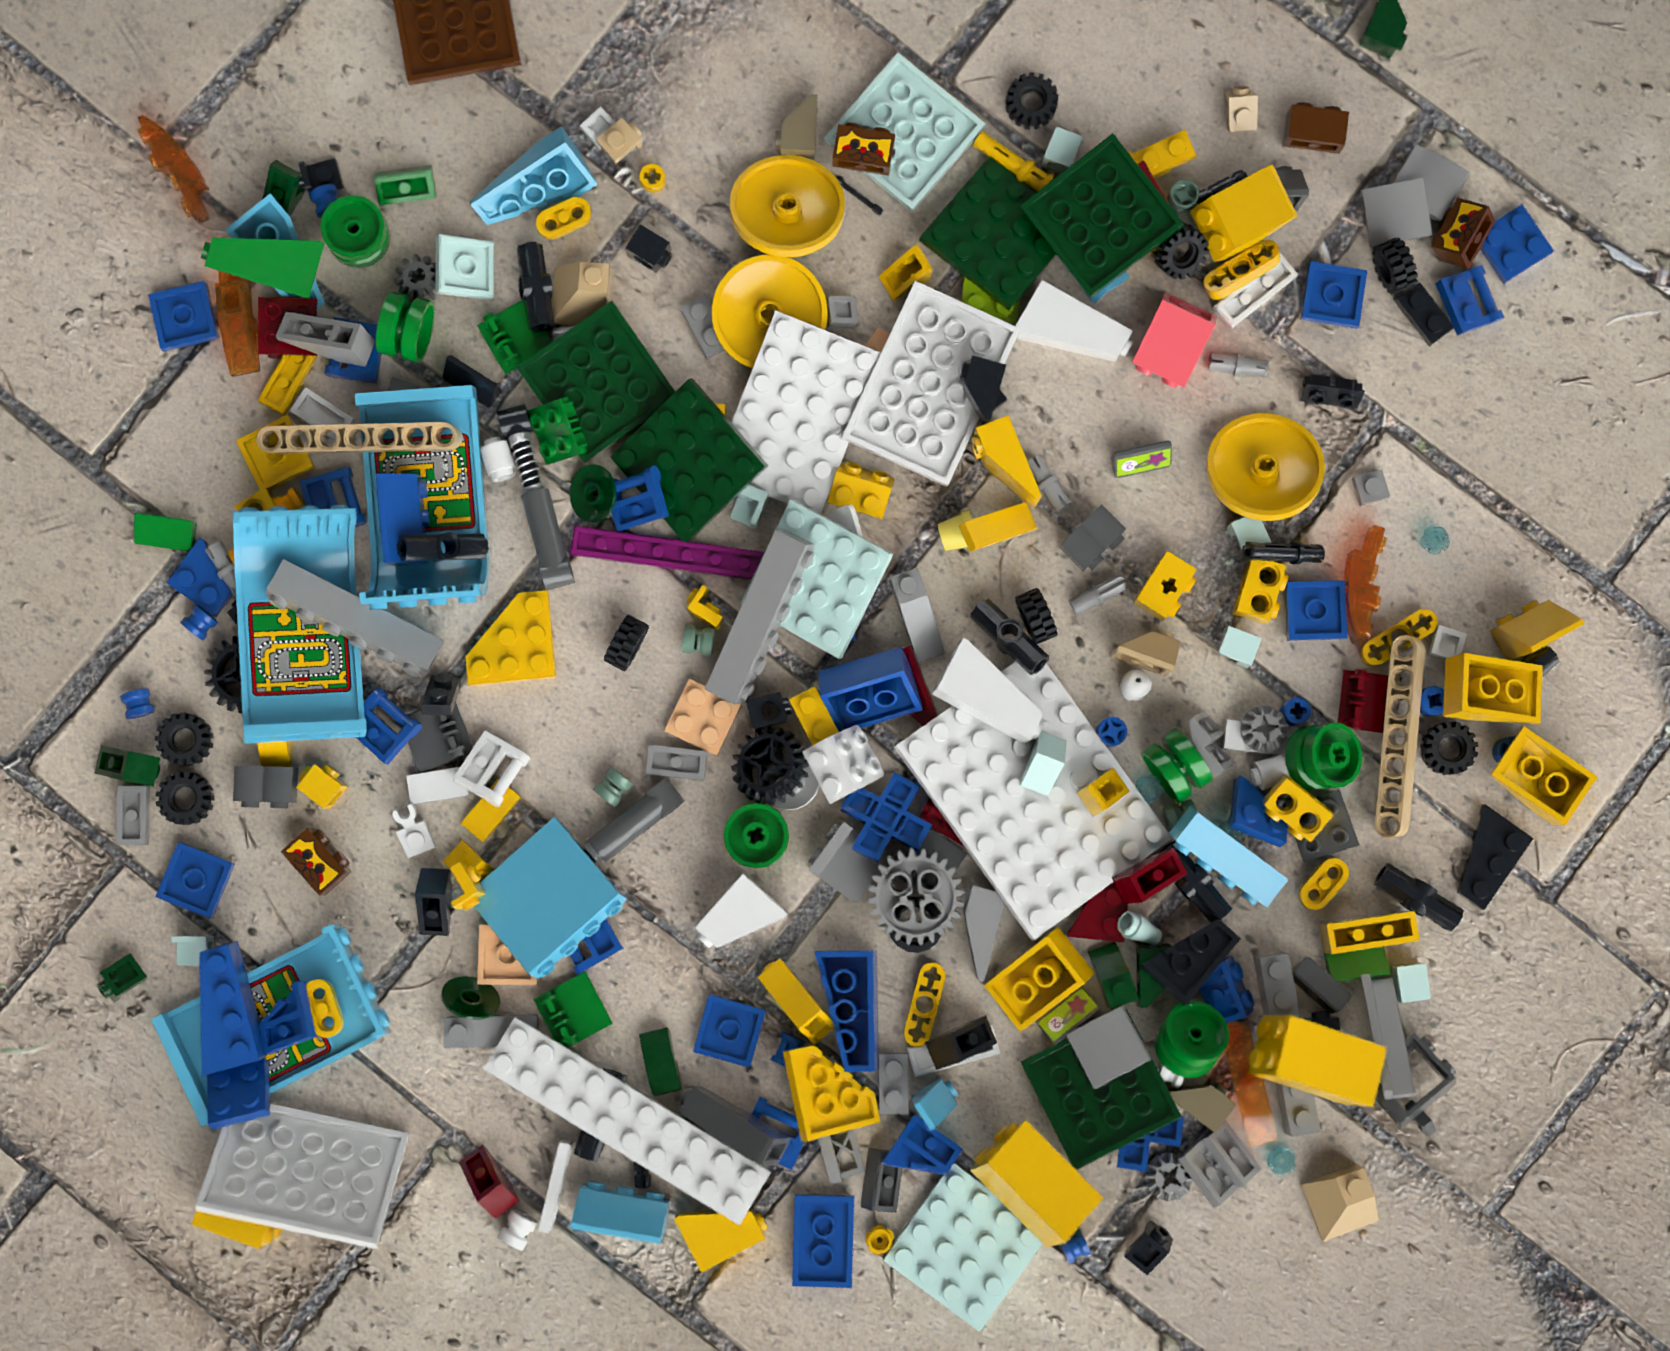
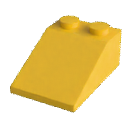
M1273 164L1218 192L1190 210L1200 233L1208 241L1209 246L1207 248L1214 262L1234 258L1298 217Z
M1009 415L976 427L973 438H971L972 443H970L974 458L976 460L980 458L983 466L1026 502L1027 505L1031 508L1037 506L1042 495Z
M1536 599L1521 607L1523 613L1514 617L1510 613L1496 621L1498 626L1490 630L1505 659L1512 660L1539 650L1585 625L1580 617L1550 600L1539 604Z
M1469 653L1446 658L1443 716L1473 721L1540 724L1543 666Z
M1522 726L1490 774L1526 807L1553 826H1566L1598 777L1525 726Z
M1057 927L989 980L984 987L1021 1032L1085 984L1095 972L1060 928Z

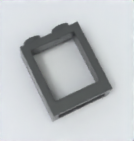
M1415 1032L1405 1040L1407 1054L1409 1055L1413 1050H1416L1443 1081L1407 1111L1395 1099L1385 1100L1382 1085L1379 1082L1375 1100L1401 1129L1456 1085V1077L1454 1076L1456 1070L1446 1059L1440 1061L1433 1053L1436 1049L1425 1036L1420 1039Z

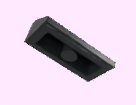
M448 355L443 370V379L452 386L473 385L476 387L477 401L487 408L492 407L501 393L499 386L454 356Z

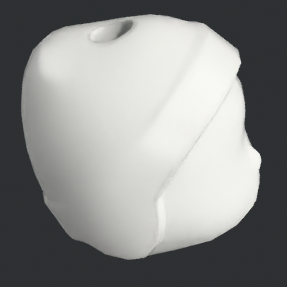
M1140 669L1128 671L1120 683L1121 693L1128 701L1142 700L1152 686L1151 678Z

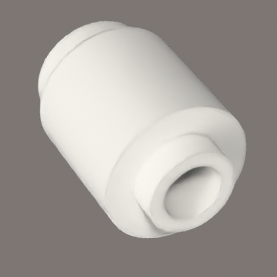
M500 437L484 441V446L480 448L487 475L491 476L493 482H501L514 477V469L516 467L508 441H501Z
M1281 754L1254 762L1253 769H1250V776L1254 786H1259L1261 790L1273 788L1284 774L1290 777L1286 767L1285 756L1283 757Z

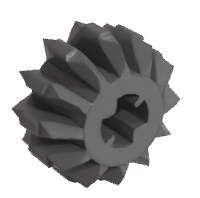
M414 254L413 262L411 263L407 258H403L405 268L396 267V272L400 276L394 279V283L397 286H401L398 292L407 295L410 302L417 297L426 299L425 296H429L432 300L436 299L433 293L436 289V262L431 263L432 259L430 256L426 255L421 261L419 255ZM423 275L425 278L423 281L418 280L417 283L414 281L415 277L421 278Z

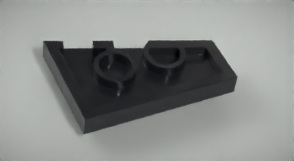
M1482 804L1479 813L1480 819L1477 829L1473 834L1472 847L1469 857L1465 862L1457 893L1480 910H1485L1534 838L1486 804Z
M1217 919L1139 965V967L1185 1006L1241 938L1220 919Z

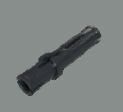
M1248 541L1242 548L1243 558L1247 561H1286L1292 565H1298L1302 562L1321 563V560H1324L1325 550L1322 545H1305L1299 541H1293L1290 544Z

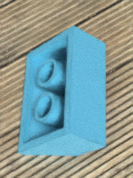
M588 1181V1185L583 1184L580 1187L570 1229L657 1244L661 1243L665 1234L670 1199L664 1198V1193L647 1191L646 1195L637 1194L634 1188L618 1186L617 1190L605 1188V1183Z

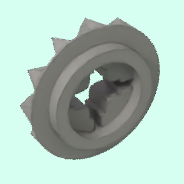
M1258 706L1249 710L1243 717L1240 729L1241 736L1251 749L1258 752H1271L1281 747L1287 738L1288 724L1283 713L1274 707ZM1263 719L1267 725L1276 726V728L1268 732L1267 741L1262 732H1253V729H1257V727L1262 725Z
M1162 1153L1155 1156L1147 1165L1145 1181L1148 1189L1155 1197L1165 1201L1181 1199L1182 1196L1190 1191L1193 1179L1179 1162L1178 1158L1180 1155ZM1176 1167L1174 1177L1180 1183L1169 1182L1163 1187L1165 1178L1159 1172V1169L1163 1172H1170Z

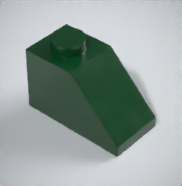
M1398 0L1377 1L1359 43L1360 47L1389 59L1396 50H1402L1408 37L1407 34H1404L1407 20Z
M101 745L94 774L154 786L155 780L160 773V758Z
M1116 942L1088 951L1107 1008L1114 1009L1139 1000L1131 974Z
M1136 947L1137 995L1139 997L1137 1007L1147 1008L1165 990L1142 970L1139 965L1170 947Z

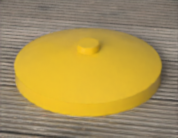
M778 155L755 162L739 175L730 194V216L739 236L753 248L773 256L798 257L823 248L837 235L844 220L845 197L837 178L820 163L801 156Z
M769 254L759 255L738 263L723 277L713 298L712 322L721 346L735 361L753 369L775 310L823 330L826 329L828 315L826 297L816 277L805 266L788 257H778Z
M1256 413L1231 421L1217 433L1209 448L1206 472L1214 494L1233 512L1254 520L1275 521L1294 516L1312 503L1323 482L1325 461L1317 440L1301 424L1277 414Z

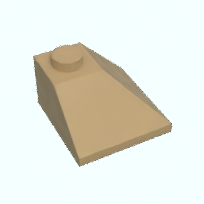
M576 262L555 267L552 295L554 325L576 326L579 322L610 302L612 285L610 264Z
M1158 629L1157 632L1152 631L1118 646L1112 651L1110 657L1156 674L1167 676L1174 671L1180 641L1174 639L1175 634Z
M1356 1163L1301 1184L1322 1241L1379 1221L1375 1195L1364 1167Z

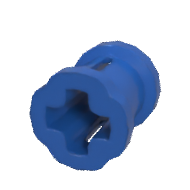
M1294 698L1286 701L1280 707L1279 712L1283 713L1289 726H1295L1309 719L1311 708L1306 700ZM1295 706V709L1301 711V715L1295 717L1294 714L1289 713V709Z
M781 1032V1042L776 1054L772 1055L770 1060L786 1067L783 1052L798 1049L804 1046L806 1041Z

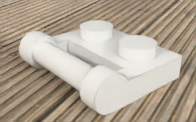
M484 731L455 774L453 780L460 786L482 797L491 805L499 807L504 800L502 796L520 768L527 765L530 757L523 751ZM508 756L512 759L511 763L494 789H489L486 787L487 783L504 757Z

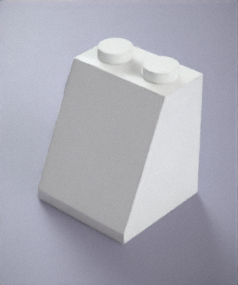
M742 874L695 927L699 931L696 937L708 948L713 945L718 948L785 918L788 912L747 875Z

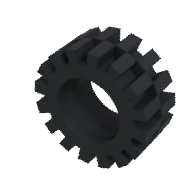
M1029 72L1028 77L1022 74L1019 80L1015 79L1012 82V86L1008 89L1006 112L1010 113L1009 118L1011 121L1016 120L1015 125L1019 127L1021 124L1025 125L1024 129L1029 130L1030 126H1034L1035 130L1039 129L1041 124L1043 126L1047 125L1049 119L1052 120L1057 109L1059 95L1056 94L1057 88L1055 85H1051L1052 80L1050 78L1044 80V75L1039 73V77L1034 76L1035 72ZM1027 92H1036L1042 97L1043 105L1038 110L1030 111L1023 107L1021 97Z
M1183 222L1184 226L1156 247V251L1152 252V256L1155 258L1154 262L1168 276L1174 279L1178 277L1181 280L1185 279V274L1189 277L1194 276V269L1199 272L1202 269L1199 264L1201 262L1205 264L1207 261L1203 255H1209V249L1206 248V246H1209L1208 241L1205 239L1206 237L1192 225H1187L1185 222ZM1188 242L1189 245L1186 253L1181 258L1173 260L1172 257L1175 249L1180 244Z
M1396 237L1373 247L1372 255L1374 258L1372 260L1376 265L1374 269L1375 272H1378V279L1383 282L1382 286L1384 289L1387 288L1388 293L1394 295L1417 284L1416 278H1418V273L1415 271L1417 267L1412 261L1414 257L1409 254L1410 249L1408 246L1405 247V242L1401 238Z
M1038 588L1015 597L1017 609L1020 612V617L1024 622L1027 633L1036 644H1040L1058 635L1051 611Z
M628 614L614 634L615 636L611 640L604 656V661L625 672L631 665L637 651H639L648 632L649 625Z
M188 713L170 715L171 718H165L162 721L164 723L163 726H158L156 730L159 731V736H155V741H158L159 744L156 746V749L161 751L162 754L160 756L163 759H167L169 763L179 766H194L195 763H201L203 757L209 756L208 750L213 748L211 739L214 736L209 731L211 729L210 725L206 724L204 719ZM183 728L190 729L195 736L194 745L186 751L179 750L174 743L175 734Z
M1451 721L1437 724L1428 729V733L1423 735L1422 738L1424 743L1420 745V750H1423L1424 753L1421 755L1422 760L1426 759L1428 762L1425 765L1428 768H1433L1435 773H1443L1442 775L1458 774L1468 770V767L1472 766L1475 762L1473 759L1478 756L1475 748L1479 747L1478 742H1474L1473 738L1476 737L1474 732L1470 733L1468 731L1470 728L1466 725L1462 726L1459 722ZM1445 737L1454 738L1460 747L1458 756L1452 760L1445 759L1439 752V744Z
M176 772L173 776H167L165 782L160 783L159 787H161L160 792L156 791L159 801L155 802L156 806L161 808L159 811L161 816H166V820L179 825L197 824L201 822L200 819H205L208 816V810L213 808V805H211V800L215 801V795H211L213 788L207 784L208 781L205 778L200 777L196 773ZM183 787L191 788L196 796L194 805L187 810L180 809L175 803V795Z

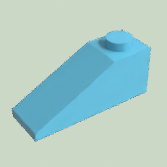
M941 1077L912 1095L911 1099L931 1131L958 1105L954 1098L959 1094L949 1080L944 1083Z

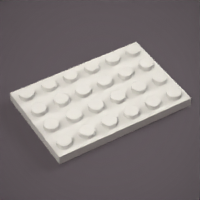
M915 281L843 433L842 439L948 487L979 420L977 413L963 391L965 381L960 380L964 362L970 364L972 355L1005 364L1020 332V328Z
M775 310L732 420V424L769 465L749 484L750 486L768 492L769 497L787 504L790 500H795L821 514L832 487L836 470L841 464L849 443L842 439L843 433L881 352Z
M270 1104V1115L222 1127L196 1203V1211L377 1249L409 1133Z

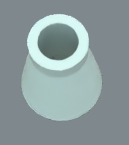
M1126 911L1118 921V930L1124 938L1145 942L1150 945H1156L1161 939V930L1152 925L1138 911Z

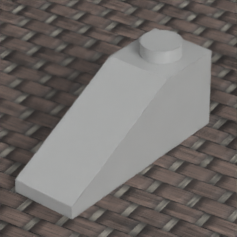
M285 312L276 334V338L282 342L341 363L366 367L375 344V340L361 324Z
M918 568L890 577L889 583L918 663L945 654Z
M971 885L970 890H965L961 901L964 902V906H962L965 908L963 915L976 978L984 981L1005 903L997 892Z
M538 1014L493 1015L482 1020H470L459 1016L444 1018V1048L497 1047L514 1017H518L538 1030Z

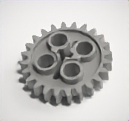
M912 847L910 848L909 856L906 857L899 850V860L896 861L893 857L888 856L887 860L890 866L886 867L880 864L878 868L883 873L882 876L877 874L872 876V879L878 885L869 886L868 889L876 893V896L868 899V903L877 904V907L871 911V915H881V918L876 923L877 926L886 923L888 926L885 934L887 935L893 930L896 931V941L902 935H905L909 945L913 937H917L919 945L923 944L924 936H928L929 940L934 942L935 932L944 937L946 935L943 928L945 925L949 928H954L955 925L950 919L951 917H961V914L955 910V907L964 906V902L957 899V896L963 895L965 890L956 888V885L962 882V878H952L956 867L946 869L945 866L948 859L945 858L941 862L936 861L938 853L936 851L931 857H926V848L922 849L920 855H916ZM912 870L917 871L918 892L925 896L920 899L919 903L921 922L916 921L914 899L908 897L913 892ZM927 872L934 873L938 878V884L931 888L924 886L921 880L922 875ZM897 875H903L908 880V887L904 890L895 889L892 885V878ZM927 903H937L941 907V913L936 917L928 916L924 910ZM899 905L908 906L911 909V917L905 920L899 919L895 914V908Z

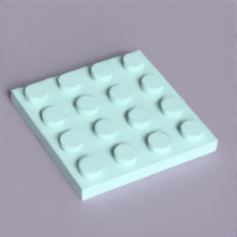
M897 53L824 138L825 142L834 148L838 124L845 125V123H856L861 125L862 128L870 130L877 127L885 128L890 133L896 134L889 176L863 173L909 211L913 212L982 132L986 123L900 53Z
M790 500L776 529H785L815 544L813 549L815 555L811 565L804 569L800 578L802 579L800 590L790 600L788 605L790 606L789 615L779 626L839 659L843 657L893 553L803 504ZM758 565V567H757V569H756V571H755V573H754V575H753V578H752V580H751V582H750V584H749V586H748V588H747V590H746V592H745V594H744V596H743V598H742V600H741V602H740L741 605H742V603H743V601H744V599H745V597H746V594H747V592H748V590H749V588H750V586H751V583H752V581H753V579H754V577H755V574H756V572H757V570H758V568H759V565Z
M954 1163L949 1172L940 1177L893 1243L890 1251L883 1257V1261L980 1332L1042 1243L983 1183Z

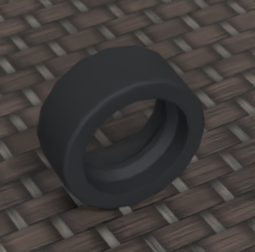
M909 897L914 899L915 907L920 908L921 897ZM932 902L927 903L924 907V910L931 917H936L941 913ZM906 905L897 906L895 908L896 916L899 918L909 907ZM893 930L889 933L890 938L898 947L907 952L914 953L929 950L938 943L941 937L938 932H935L934 942H931L927 937L923 940L922 945H919L918 942H911L909 945L903 936L898 941L895 940L896 931Z

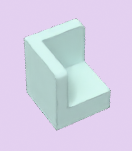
M1056 127L1041 166L1060 174L1073 164L1083 136Z
M748 485L738 495L730 515L731 519L757 529L768 502L769 493Z
M1244 517L1230 523L1226 527L1230 537L1236 536L1241 550L1248 541L1271 543L1261 520Z
M1231 626L1226 627L1223 631L1224 638L1219 654L1236 660V665L1244 668L1252 666L1262 638Z
M171 936V942H177V965L200 966L199 952L214 947V936Z
M1425 963L1390 966L1397 1002L1407 1003L1429 1000L1431 998Z

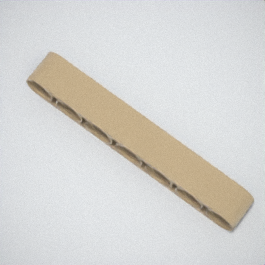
M446 422L291 425L263 427L258 432L256 441L261 450L274 454L446 451L458 448L462 443L463 435L459 427ZM449 428L452 431L453 437L448 444H444L441 441V434L445 429ZM421 429L424 435L423 440L420 444L415 445L412 441V435L414 431ZM388 430H392L395 436L394 441L390 445H386L383 440L384 434ZM334 431L337 439L335 444L329 447L326 443V436ZM359 431H363L366 437L361 446H357L355 443V435ZM305 432L308 440L306 445L300 447L297 438L299 434ZM276 433L279 441L272 448L269 445V437Z
M1408 635L1397 637L1391 646L1375 829L1379 835L1385 838L1404 836L1409 829L1425 645L1419 638ZM1411 641L1414 645V650L1410 656L1406 657L1403 653V647L1407 642ZM1407 670L1411 674V681L1408 685L1403 686L1400 677ZM1405 700L1408 703V711L1402 716L1398 712V704ZM1400 729L1406 735L1405 741L1401 745L1395 740V734ZM1397 758L1403 763L1402 771L1399 774H1396L1392 769V764ZM1393 788H1397L1400 792V799L1397 803H1393L1390 799L1389 794ZM1390 817L1395 818L1397 821V829L1393 833L1387 828V821Z

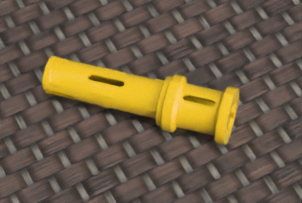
M983 131L974 141L973 146L1010 170L1016 175L1017 181L1025 182L1037 192L1056 177L1052 173L1048 175L1035 166V161L1029 159L1025 161Z

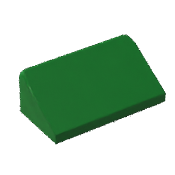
M432 165L377 172L374 175L379 206L436 198Z
M135 513L134 544L189 552L194 546L197 523L190 520Z
M1384 947L1337 954L1324 953L1327 973L1337 982L1360 979L1361 975L1370 974L1371 977L1391 974Z

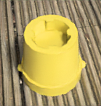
M970 509L938 523L939 534L946 552L968 548L958 525L973 519Z

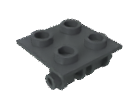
M456 703L451 716L422 715V711L408 715L411 719H416L422 724L419 733L408 741L419 773L467 756L473 749Z
M1340 789L1315 797L1327 806L1334 815L1311 842L1306 838L1300 841L1295 837L1304 863L1360 845ZM1304 813L1301 815L1299 823L1309 826L1314 823L1316 816L1313 813Z
M932 829L929 831L919 851H915L916 855H920L922 849L926 848V857H931L936 851L938 852L936 861L941 862L947 858L948 861L945 868L956 867V870L967 855L966 852ZM902 845L900 850L906 857L909 856L910 848ZM897 852V854H896L895 857H894V859H895L896 861L899 860V859H898V852ZM912 870L913 888L918 891L917 871ZM927 872L921 877L922 883L926 887L931 888L938 884V878L932 872ZM897 875L899 879L908 884L906 877Z

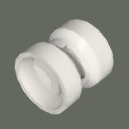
M512 1208L507 1217L508 1226L502 1227L497 1236L504 1243L523 1250L528 1242L526 1235L534 1231L538 1222L525 1212Z

